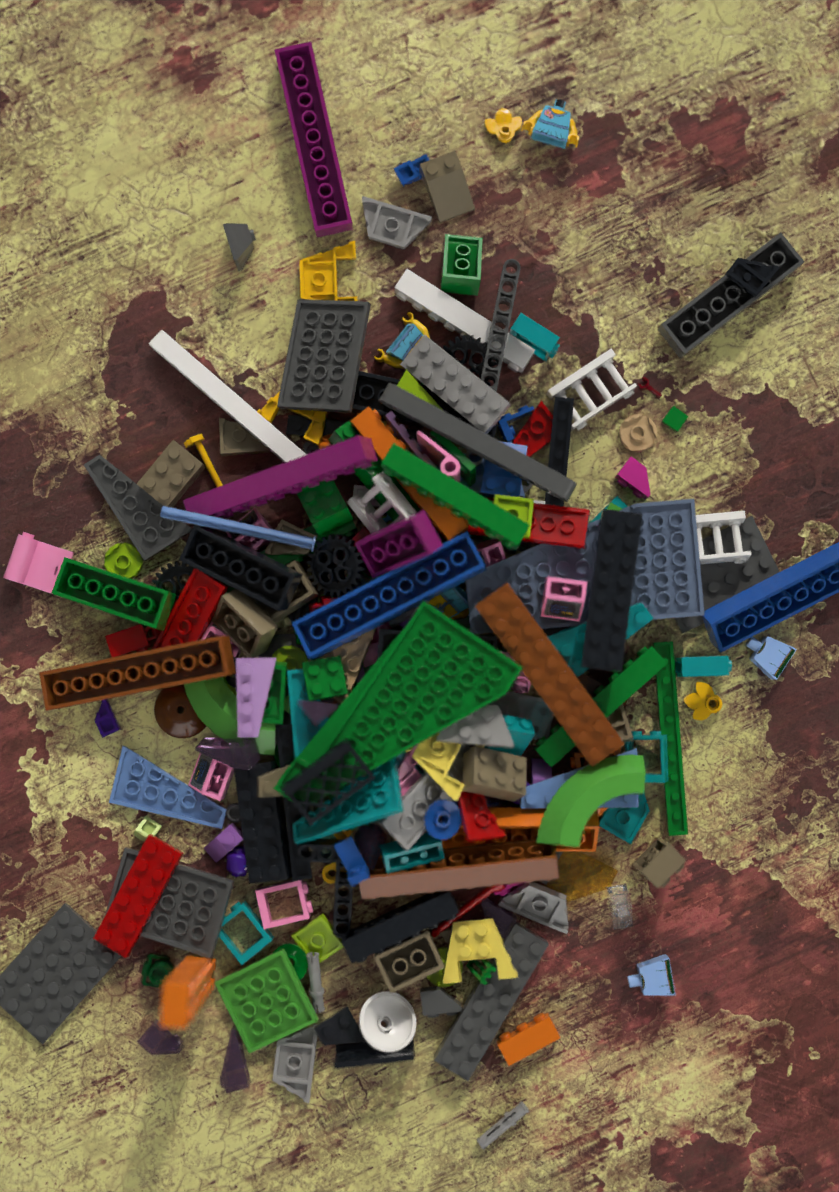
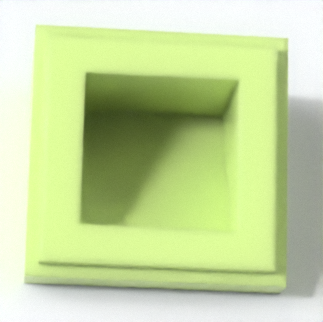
M145 816L136 828L134 836L145 842L149 834L156 836L162 825Z

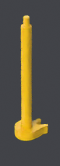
M198 434L190 437L184 442L185 447L188 448L196 445L216 487L223 486L202 444L204 440L203 435Z

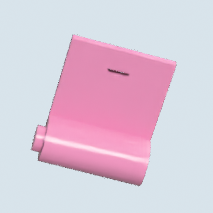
M419 430L417 432V443L422 450L420 453H425L440 468L441 472L460 483V464L457 459Z
M23 532L22 535L18 534L3 578L52 593L64 557L72 559L74 552L34 539V535Z

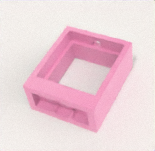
M289 880L255 890L264 929L310 919L313 906L312 902L307 900L306 894L309 893L307 882H303V880ZM297 886L303 913L272 920L266 893Z

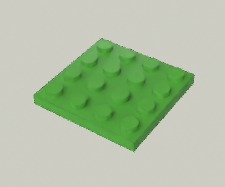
M284 948L215 982L249 1054L319 1020Z

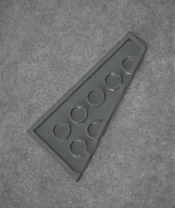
M100 454L84 464L144 561L149 560L191 533L192 528L186 523L162 518L160 513L163 505Z

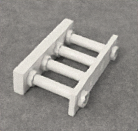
M612 348L547 391V395L551 400L554 397L567 398L565 390L570 387L572 389L575 388L589 409L590 413L581 418L573 407L572 419L575 423L571 425V431L576 428L579 431L587 425L586 421L621 398L627 399L635 393L633 390L637 387L636 383L628 387L612 364V359L616 355ZM601 366L609 371L622 391L614 397L611 396L596 374L597 369ZM586 376L588 379L591 378L606 401L598 408L581 385V380Z
M384 472L372 478L376 485L365 495L359 492L347 501L348 505L370 533L389 526L381 516L391 507H394L400 515L391 524L417 513L393 483L392 479ZM381 491L387 498V501L375 510L369 501Z
M745 511L696 515L700 565L733 561L736 564H741L750 558L751 551L743 552L739 528L746 518ZM724 525L732 527L734 553L723 552L720 528ZM702 527H710L712 529L716 554L704 555L701 535Z

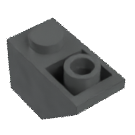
M442 987L420 988L423 1016L427 1015L428 1018H435L443 1013L452 1016L462 1011L461 1002Z

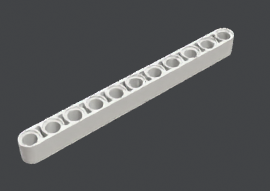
M160 330L148 343L159 355L264 446L269 447L270 451L284 463L307 455L163 330Z

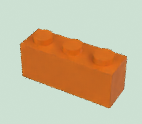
M540 1013L528 1024L526 1022L521 1023L516 1027L517 1030L511 1033L508 1031L499 1036L497 1044L508 1066L561 1038L548 1013Z

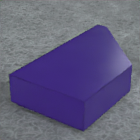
M108 699L101 701V706L94 720L102 738L121 730Z

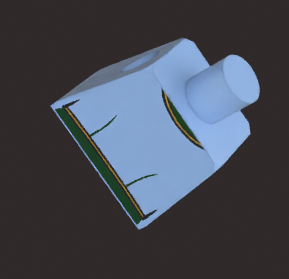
M769 636L763 637L761 642L751 637L746 643V646L754 651L750 660L771 680L778 679L797 650Z
M666 954L638 963L636 965L638 974L627 976L629 988L640 986L643 995H676L670 960Z

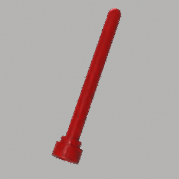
M500 884L486 887L459 908L456 918L450 921L445 919L431 931V935L433 937L438 936L439 933L446 930L453 922L460 919L491 893L501 892L507 885Z

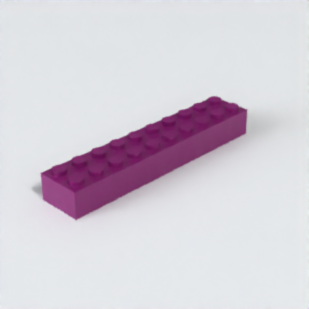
M306 42L274 49L316 238L353 230L352 219L312 43Z
M356 436L183 500L186 511L227 519L233 517L235 512L244 513L250 511L251 506L256 505L260 507L268 504V500L274 499L276 501L283 499L287 493L297 494L302 492L304 487L313 488L319 486L321 481L326 480V482L336 480L337 475L344 474L345 476L352 474L356 468H369L378 459L371 438Z

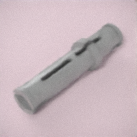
M310 952L306 955L311 988L309 995L312 998V1006L317 1013L318 1009V1013L325 1011L323 1000L325 992L321 982L319 953L315 952L313 956V952Z
M521 1101L510 1112L504 1113L502 1119L476 1139L481 1148L485 1150L486 1147L511 1126H516V1122L529 1113L527 1106Z

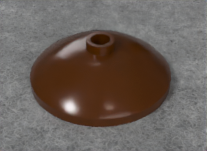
M184 685L162 689L155 701L154 714L158 725L165 733L176 738H190L206 728V725L198 718L191 706ZM179 706L184 707L183 713L178 712Z

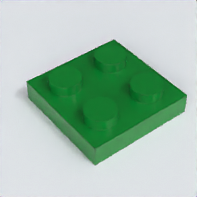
M341 655L301 663L309 702L348 695Z

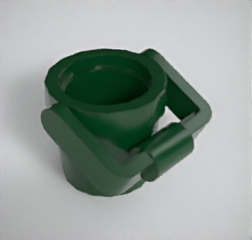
M150 953L143 964L141 983L144 986L161 988L165 980L175 970L173 963L169 961L170 957ZM153 958L159 959L156 960L153 964H151Z

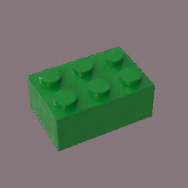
M324 480L319 482V486L308 488L307 486L302 488V492L297 493L319 537L353 520L334 481L326 482Z

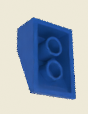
M502 442L525 455L527 453L528 446ZM486 460L480 495L489 498H495V494L519 497L522 479Z

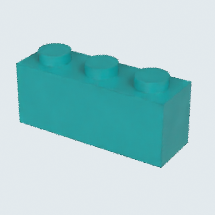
M429 833L422 834L408 851L404 850L397 841L379 845L387 874L445 859L441 840L432 837Z

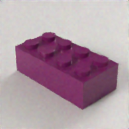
M425 510L365 536L356 542L355 545L359 553H361L372 577L375 578L432 554L442 546V543Z

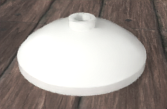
M384 991L374 994L364 1003L359 1015V1027L362 1036L371 1047L382 1052H395L404 1048L412 1040L416 1031V1016L411 1004L403 996ZM382 1021L386 1023V1028L382 1027Z

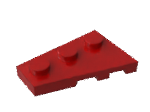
M542 401L512 442L513 444L528 446L526 453L528 457H531L551 442L553 415Z
M461 791L457 800L466 842L503 839L506 835L503 830H500L495 815L490 812L485 797L481 794Z

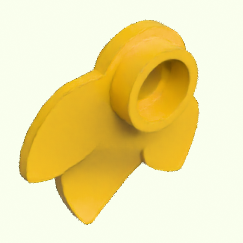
M501 108L497 111L495 119H485V127L490 134L496 135L500 142L508 143L513 139L515 132L521 129L522 119L521 117L512 118L509 110Z
M696 682V692L688 694L683 699L685 704L694 710L692 718L695 720H705L711 713H717L722 708L721 698L714 694L713 688L709 684L704 682ZM711 700L715 701L714 707L709 706Z

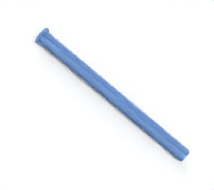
M166 506L162 507L160 513L162 518L311 549L312 552L316 541V536L311 538Z

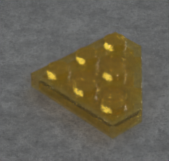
M563 851L558 860L559 878L548 881L545 887L566 895L567 902L609 889L618 870L583 852Z

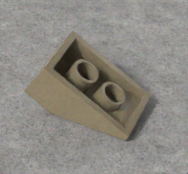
M456 151L420 164L419 171L440 223L475 210Z

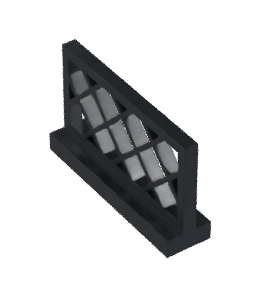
M346 737L285 782L281 790L285 795H288L308 823L312 825L372 781L375 776ZM349 752L355 757L354 765L342 764L343 757ZM330 766L340 767L338 777L326 776L327 768ZM342 767L354 769L352 779L340 778ZM356 769L364 770L369 776L363 781L354 780ZM314 778L323 779L322 789L310 788L311 780ZM326 779L338 781L336 791L324 790ZM340 781L352 783L351 790L347 793L338 792ZM298 790H306V801L297 800L294 793ZM310 791L321 793L320 803L308 801ZM324 793L336 795L335 802L331 805L323 804ZM308 805L319 806V814L311 818L307 813Z
M412 1038L408 1045L395 1052L376 1050L366 1041L336 1044L334 1068L340 1069L414 1060V1039Z

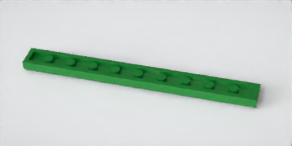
M673 641L654 642L653 648L668 663L655 674L659 731H661V735H667L668 782L664 783L668 836L688 835Z

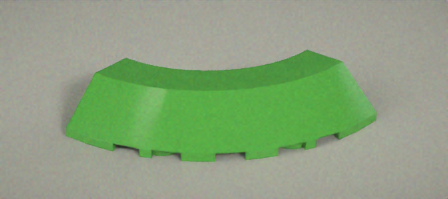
M223 677L183 684L188 700L198 718L216 736L236 748H241L255 754L275 756L276 724L261 723L258 737L238 738L237 696L229 689Z
M621 755L605 758L593 767L588 765L571 776L557 790L547 805L540 822L536 843L579 847L586 823L601 805L618 796L640 795L644 793L646 772L643 755Z

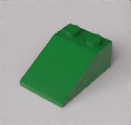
M445 234L440 290L447 293L478 296L481 281L483 238Z
M276 661L262 723L283 724L288 662Z

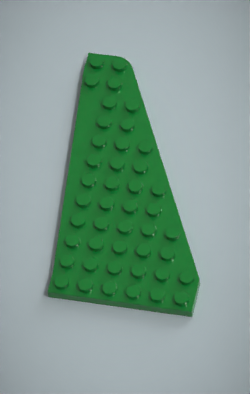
M423 601L409 623L299 756L290 764L273 789L292 801L281 790L282 785L346 737L368 768L373 770L506 695L523 667ZM351 752L343 757L342 764H355V757ZM330 766L327 768L326 776L338 777L340 767ZM342 767L340 778L352 779L354 769ZM356 769L355 779L366 774V772ZM314 778L311 780L310 788L322 789L323 779ZM326 779L324 790L336 791L338 781ZM340 781L339 788L350 782ZM298 790L294 793V796L297 800L306 801L307 791ZM310 791L309 802H316L321 799L320 792Z

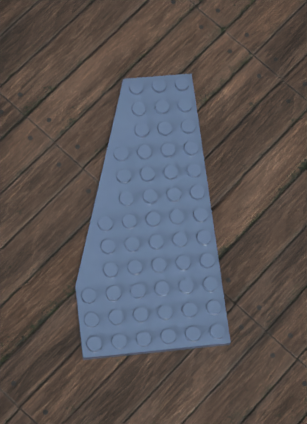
M694 499L636 503L620 510L643 514L631 605L642 602L654 619L704 615ZM601 519L588 524L584 549L542 543L488 566L486 571L467 580L470 632L472 634L494 633L475 607V604L506 582L510 584L542 629L576 626L587 622ZM545 577L587 582L585 603L580 622L540 616Z

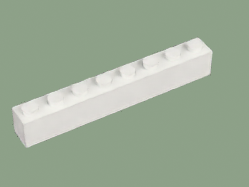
M406 269L395 286L396 296L404 302L406 300L412 303L413 308L420 312L422 310L425 311L430 319L436 322L439 320L449 331L453 332L455 330L458 332L461 338L463 335H466L467 340H469L470 336L474 335V341L481 337V344L486 341L488 342L491 321ZM495 325V327H496L498 330H503L502 328H500V327H498L497 325ZM508 333L503 362L507 363L508 368L512 371L522 373L534 355L535 349ZM498 341L491 343L493 348H501V344Z

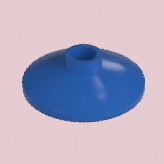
M438 800L432 803L424 817L427 832L439 840H445L455 835L461 824V814L458 806L449 800ZM441 815L442 820L438 822V817Z

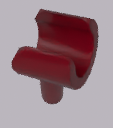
M642 377V381L647 384L642 386L638 383V388L642 391H650L660 398L662 394L649 385L648 378Z

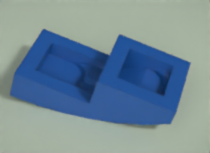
M427 154L413 161L408 160L393 169L402 186L422 179L419 169L421 163L430 160Z

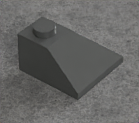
M225 223L223 227L238 271H242L255 248L253 243L256 240L253 229L249 230L247 224Z

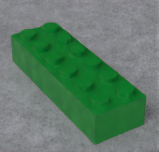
M66 557L63 559L51 593L164 631L176 598V594Z

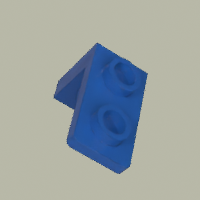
M528 406L521 407L517 410L518 413L513 415L507 413L500 418L497 425L505 442H513L514 436H516L513 426L508 424L532 414L535 410L533 406L529 408Z
M352 836L334 844L348 872V881L351 886L370 878L369 868Z

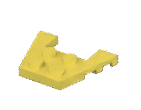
M438 732L419 743L412 758L456 802L465 785L447 776V773L462 744L437 742V736L440 733Z
M493 918L453 922L443 984L462 982L460 961L496 958L499 979L518 977L516 969L514 970L509 953L504 948L503 940Z

